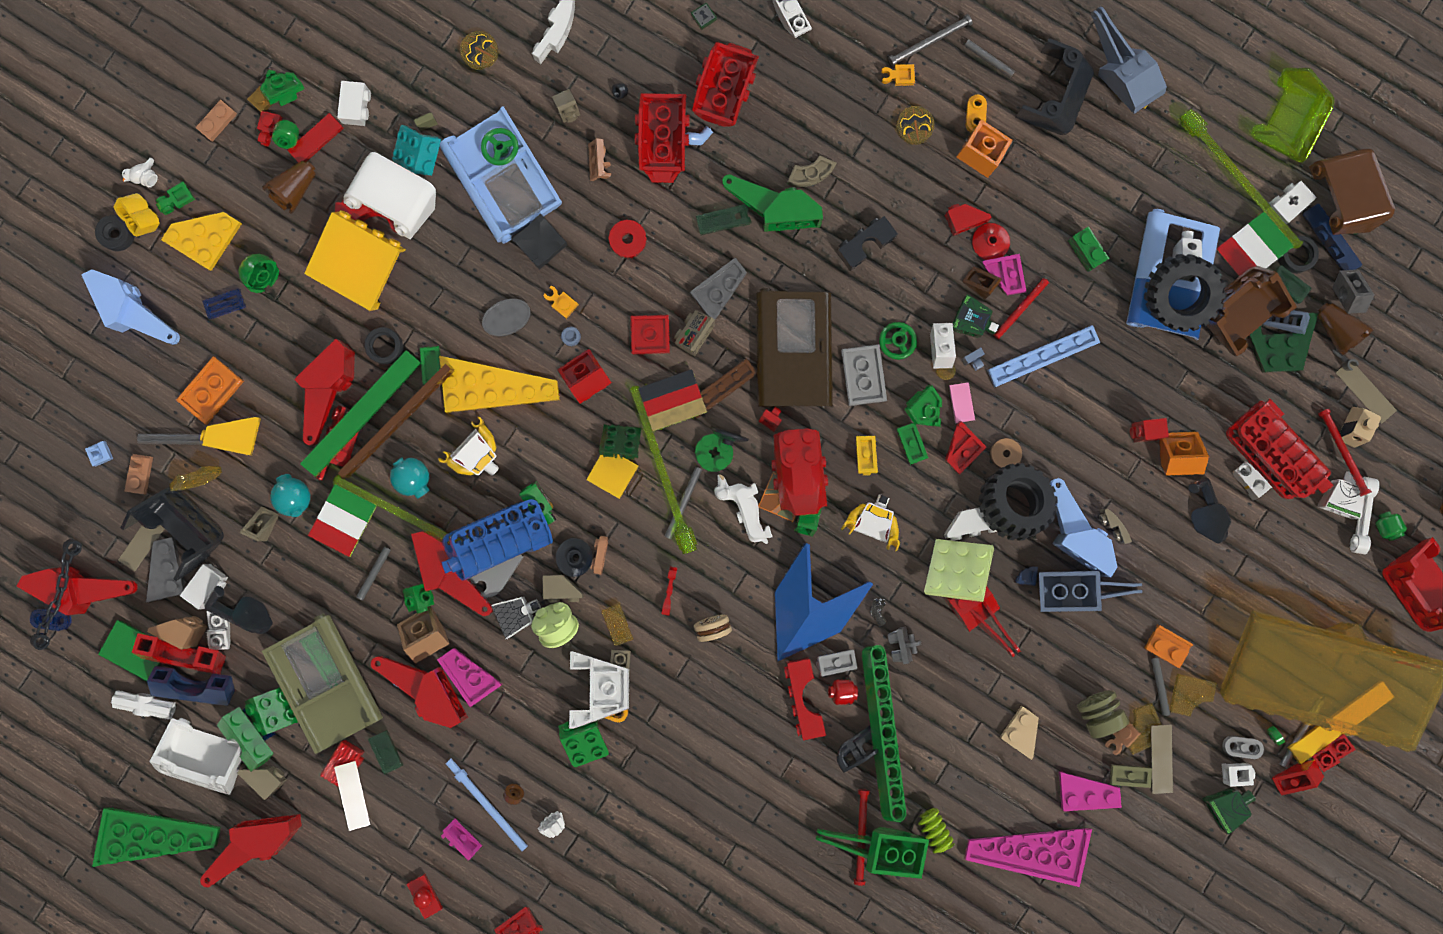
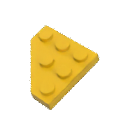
M225 212L173 223L161 240L212 271L242 223Z

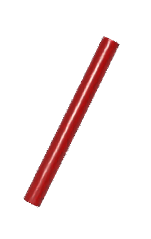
M1043 278L998 328L996 333L993 334L997 339L1002 337L1049 284V281Z

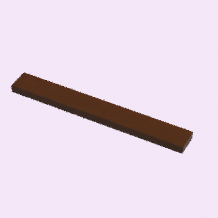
M445 364L338 472L341 478H350L454 372L451 365Z

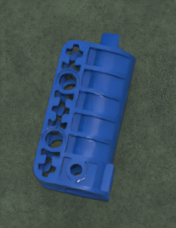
M530 499L515 503L446 534L442 539V545L448 560L441 563L445 574L450 571L452 573L455 572L464 581L525 552H534L553 543V538L540 505L537 501ZM528 503L529 505H534L533 513L529 510ZM493 521L497 523V526L496 524L489 527V529L485 527V525L487 526L492 524ZM466 530H467L468 536H469L468 539L465 537V535H467V533L465 532ZM457 537H460L463 541L461 543V540L456 542L454 540H456Z

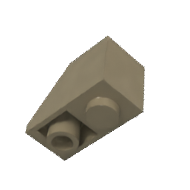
M569 89L552 96L563 123L573 122L580 116L577 103Z
M565 575L543 576V599H548V603L560 602V599L568 598V602H579V598L584 597V593Z

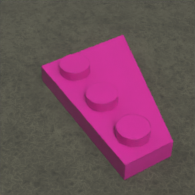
M455 648L437 659L469 707L503 685Z
M1059 771L1062 811L1122 808L1119 787Z

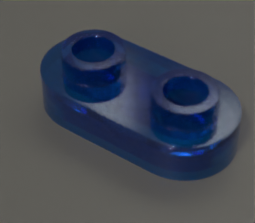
M37 609L31 613L30 623L33 627L38 628V625L42 622V615L46 616L47 609ZM58 611L50 622L48 630H66L71 625V616H66ZM61 618L64 619V623H63V624H61V622H60V619H61Z

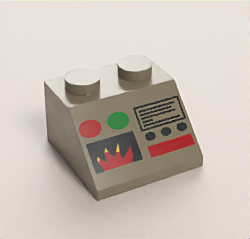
M696 310L693 314L690 313L684 322L686 326L683 330L679 329L674 337L676 339L675 345L693 357L696 356L715 326V319Z

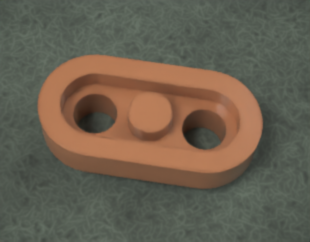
M600 536V539L595 540L594 550L597 551L596 558H593L591 565L594 574L602 575L608 545V537Z

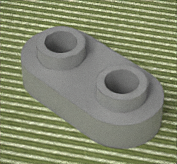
M1228 736L1222 744L1225 753L1235 757L1258 759L1264 752L1263 744L1253 738ZM1234 742V747L1230 749V744ZM1250 745L1254 747L1252 751H1249Z

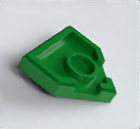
M274 70L267 71L265 82L260 87L261 94L270 105L278 102L280 106L298 99L296 93L304 90L302 82L294 73L286 72L282 74L276 73Z
M928 385L923 391L917 392L906 403L907 407L904 410L916 425L941 427V419L939 417L942 399L933 385Z

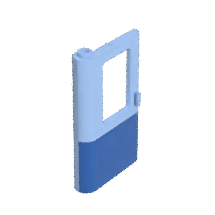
M1153 209L1147 216L1126 324L1134 327L1148 326L1193 337L1198 340L1201 325H1199L1200 328L1193 331L1189 329L1188 332H1181L1179 329L1176 331L1172 330L1151 315V311L1147 309V300L1144 299V293L1147 292V289L1144 287L1145 283L1151 280L1148 277L1150 272L1155 273L1157 270L1155 266L1162 263L1169 224L1201 231L1202 258L1212 264L1214 263L1220 228L1164 213V210ZM1195 276L1193 282L1178 279L1169 291L1168 299L1170 306L1176 310H1181L1193 305L1201 291L1199 279Z

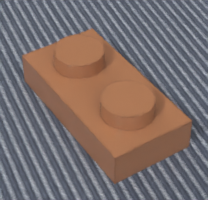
M220 100L196 126V129L213 142L237 113Z

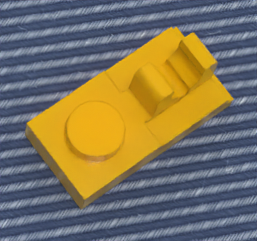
M856 436L858 474L871 475V473H878L875 436Z

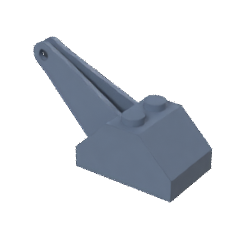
M1099 7L1097 11L1091 12V17L1108 62L1099 69L1098 75L1135 114L1165 94L1167 86L1159 66L1146 50L1133 49L1128 45L1103 7Z
M1100 571L1039 572L1041 612L1102 611L1101 599L1142 593V590H1121L1101 593V585L1137 587L1142 586V583L1100 582Z

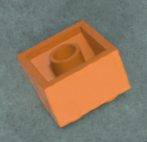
M981 119L956 158L988 178L998 167L1013 140Z
M1198 432L1168 433V438L1159 440L1161 465L1166 476L1205 473L1209 455Z

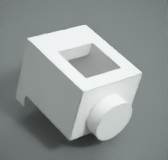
M1248 763L1222 764L1224 784L1230 787L1254 785L1255 770L1252 765Z

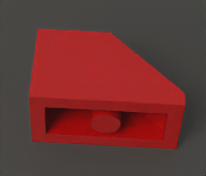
M955 204L949 207L945 214L953 236L988 223L992 218L990 214L967 204L961 206Z
M1314 759L1302 764L1297 763L1273 776L1272 779L1282 796L1317 788L1324 775Z

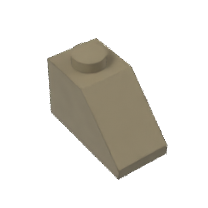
M274 766L258 767L252 772L245 767L237 772L264 800L271 797L287 780L284 777L283 771Z

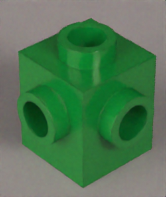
M424 584L403 589L404 603L408 612L416 610L418 614L428 611L427 607L435 605L433 593L425 591Z

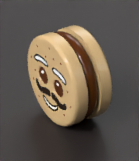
M727 615L712 616L694 624L697 639L700 642L721 638L732 631Z

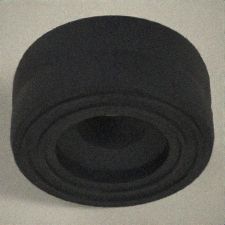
M117 215L103 217L95 228L97 241L103 247L112 251L126 250L132 245L135 238L127 228L125 221ZM118 228L119 236L112 238L111 231Z

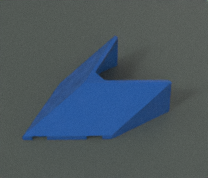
M804 543L775 591L777 661L840 633L873 583L866 581L864 585L825 603H821L812 597L810 545Z

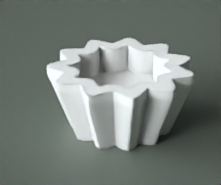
M557 811L545 817L538 827L539 832L549 838L558 836L565 828L562 813Z

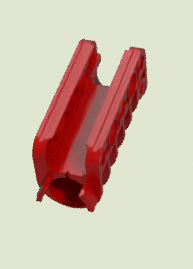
M1270 398L1266 402L1261 400L1227 429L1226 436L1228 440L1283 499L1305 498L1310 494L1313 495L1317 489L1323 494L1334 486L1327 479L1331 471L1283 420L1282 416L1284 413ZM1233 430H1238L1239 437L1232 436L1234 434ZM1245 445L1251 449L1252 453H1248L1245 450ZM1271 473L1278 479L1277 482L1272 480ZM1287 489L1291 494H1285L1284 492Z

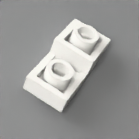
M207 611L209 649H229L230 622Z

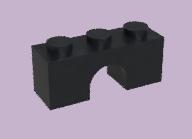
M885 216L881 219L875 218L869 223L870 227L865 230L861 228L854 234L855 237L852 240L848 241L846 239L839 245L837 254L850 271L867 258L862 249L864 242L873 241L882 249L897 237L898 233Z

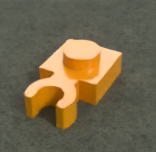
M914 64L895 65L894 70L888 67L882 68L881 73L889 75L888 78H882L883 84H888L891 81H895V86H912L915 84Z
M550 286L549 288L554 294L549 297L544 293V298L547 301H554L551 307L567 319L579 304L565 292H562L559 296L556 288Z

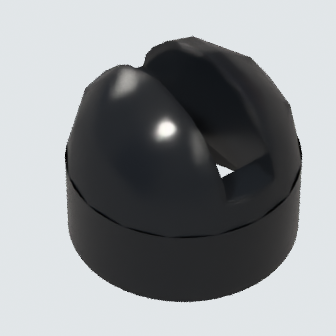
M624 83L613 85V96L617 100L626 97L628 94L626 85Z

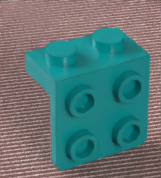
M401 125L393 151V161L414 174L432 176L441 139L436 136L422 135L406 125Z

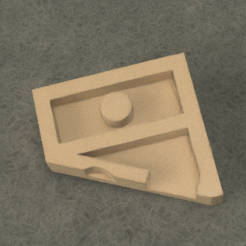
M1020 706L1000 738L1032 760L1039 718L1023 706Z

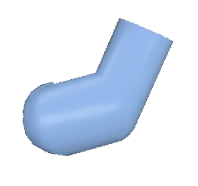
M706 126L701 133L687 132L686 134H689V144H704L713 131Z

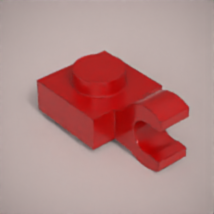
M261 111L257 126L258 131L261 132L258 136V142H261V145L269 147L274 126L278 121L282 120L280 115Z

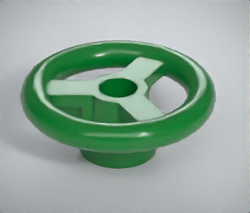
M494 128L488 131L481 141V153L486 161L493 165H506L518 153L519 145L516 136L505 128ZM505 134L511 140L505 142L497 141L493 135ZM488 140L494 145V158L487 152L486 145ZM500 145H503V148L501 150H498V147ZM513 146L511 154L507 158L500 160V157H506L509 154V147Z
M894 322L888 324L882 330L879 337V345L883 353L889 358L896 360L905 359L914 352L917 345V337L909 325L902 322ZM901 328L891 338H885L891 329ZM906 331L911 336V346L908 350L905 346L907 342ZM896 337L901 338L902 342L897 343L895 341ZM885 344H893L895 347H899L902 354L890 352Z

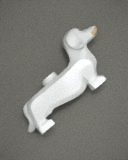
M719 474L718 485L714 490L717 499L723 501L734 500L740 512L736 513L739 523H744L749 540L751 542L762 541L767 544V538H771L772 534L769 526H765L763 530L762 525L759 523L758 502L753 496L758 493L756 484L753 483L750 487L743 484L728 486L725 477Z

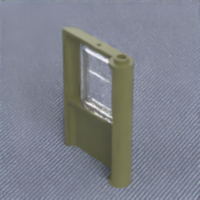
M325 613L315 617V622L262 651L315 754L383 718L331 616H326Z

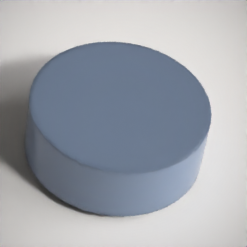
M567 327L562 331L561 339L565 345L572 347L580 342L581 335L576 328Z

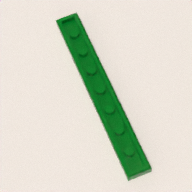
M405 351L300 465L317 477L421 365V362L408 351Z

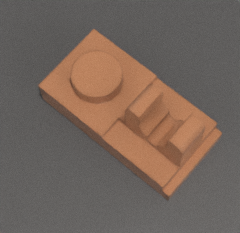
M596 138L588 144L590 181H595L598 178L607 179L611 176V173L604 171V168L610 167L611 164L604 162L603 159L606 152L603 139Z
M137 454L131 456L125 492L147 495L153 457Z

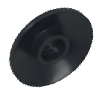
M712 428V431L723 439L722 443L733 446L734 442L749 441V438Z
M578 538L564 541L556 552L558 568L562 573L570 577H578L585 574L593 562L591 547L585 541ZM576 554L579 555V560H578V561H576V560L574 559V556H575Z

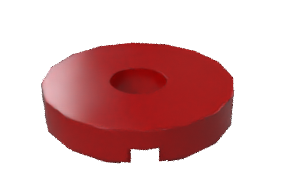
M620 221L610 231V247L620 257H636L646 247L647 238L645 230L636 221ZM627 234L633 236V241L630 244H625L622 241L623 237Z

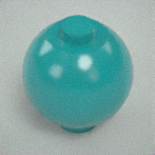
M401 457L393 463L394 467L390 472V482L398 493L405 496L414 495L418 499L430 490L427 487L429 471L422 461L415 458L403 459Z
M290 474L281 475L276 479L277 483L271 490V504L282 515L298 517L306 510L310 503L311 495L309 488L303 481L292 478Z

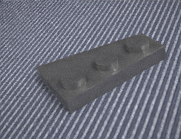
M734 258L693 289L690 294L707 316L716 320L747 272L738 260Z
M174 537L153 542L146 602L181 595L186 588L183 577L177 581L173 579L181 565Z

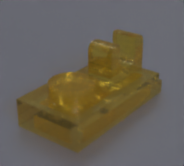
M621 604L602 610L615 646L633 640Z

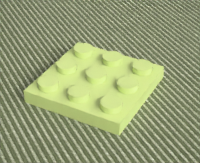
M936 539L925 585V594L983 602L994 552L993 545Z

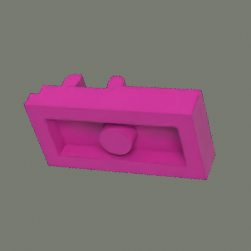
M456 819L443 830L444 833L441 835L443 839L446 837L450 841L449 845H454L468 861L482 847Z

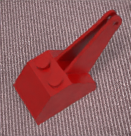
M335 339L294 379L305 389L303 441L310 446H314L319 442L337 392L347 390L354 379L355 352L346 343Z
M431 531L411 534L425 591L440 588L481 616L490 615L493 611L491 604L470 579L462 581L452 571L445 574L441 562L448 560V556L442 545L443 538Z
M61 567L24 575L16 586L49 605L54 600L57 592L56 584L58 576L61 574ZM69 567V581L58 611L66 616L84 614L92 602L133 594L137 591L138 585L133 580L85 578L78 574L79 571L77 569ZM61 578L59 587H64L65 579Z
M987 586L983 602L943 597L967 631L970 632L976 626H979L1004 648L1011 657H1014L1015 654L1010 647L984 621L990 617L1011 647L1017 653L1021 652L995 617L994 613L1000 607Z
M383 656L372 659V669L415 699V710L418 716L422 717L425 721L452 728L468 718L442 666L428 673Z
M301 814L246 820L230 828L231 843L202 875L200 879L201 885L203 887L212 886L253 858H259L260 861L271 859L273 855L278 854V851L287 845L302 826Z

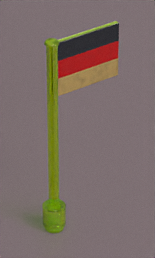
M691 369L643 387L632 386L629 389V392H632L678 527L674 536L679 551L681 550L682 554L697 550L696 545L698 544L692 527L688 528L684 523L653 431L707 413L693 370Z

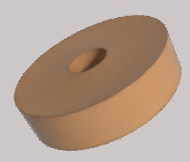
M1004 438L993 444L990 450V457L995 466L1002 468L1009 464L1019 463L1022 458V449L1015 440ZM1005 450L1009 452L1008 457H1004L1003 452Z

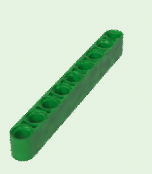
M881 645L868 646L862 651V663L873 749H878L874 759L881 814L886 821L901 822L906 817V806L885 649Z

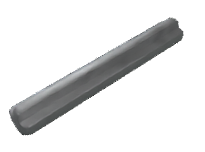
M138 434L137 436L139 444H203V441H200L201 434Z

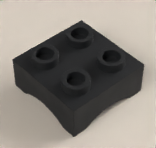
M541 213L529 226L512 238L539 270L568 245Z

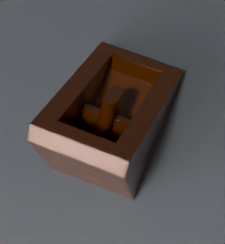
M973 267L962 282L985 300L1002 279Z

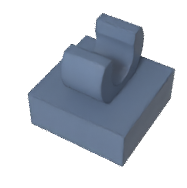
M979 348L961 360L965 366L971 363L976 371L984 366L980 357L985 353L982 348Z

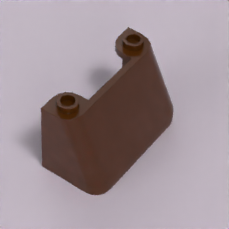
M1360 149L1318 160L1309 166L1314 179L1322 180L1326 178L1337 211L1331 215L1329 220L1333 235L1371 232L1393 216L1395 211L1394 204L1377 157L1372 149Z
M1255 266L1246 270L1223 290L1227 292L1226 298L1221 301L1224 303L1222 309L1217 310L1216 313L1219 315L1215 319L1210 318L1208 320L1210 324L1206 326L1232 355L1238 356L1244 353L1248 347V343L1245 340L1246 337L1270 317L1284 318L1297 306L1277 272Z

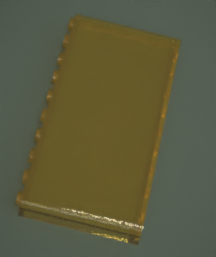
M1252 610L1220 693L1224 701L1232 705H1243L1250 710L1258 709L1269 715H1280L1288 720L1295 719L1302 721L1306 725L1321 726L1328 731H1339L1347 736H1358L1365 741L1372 740L1387 747L1395 746L1403 751L1410 752L1416 750L1443 693V661Z

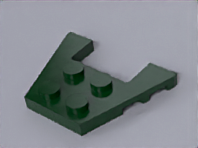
M1309 313L1310 319L1305 334L1262 335L1260 326L1248 336L1254 347L1253 352L1262 373L1302 371L1304 369L1318 316L1317 313ZM1298 319V326H1300L1302 319Z

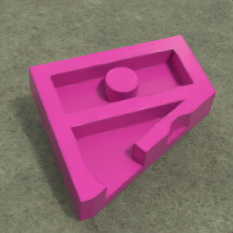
M1020 254L982 262L990 274L1002 279L998 285L1007 296L1026 292Z

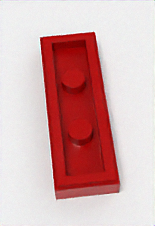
M328 113L299 139L293 148L287 151L298 163L300 161L306 162L344 128Z

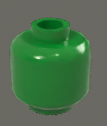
M278 121L272 133L273 142L283 149L293 148L298 141L299 128L291 121Z
M1391 511L1379 515L1380 519L1375 523V526L1383 539L1393 541L1405 536L1404 532L1407 530V527L1401 515L1392 514Z

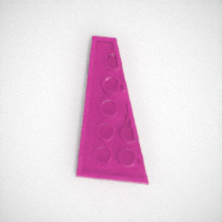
M1082 828L968 839L964 859L1080 887L1092 829Z

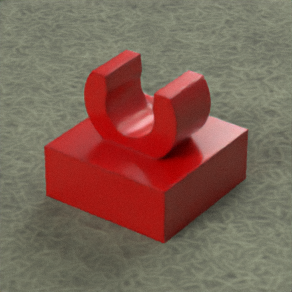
M774 407L772 412L766 409L758 422L775 432L782 421L778 418L781 410L777 407Z

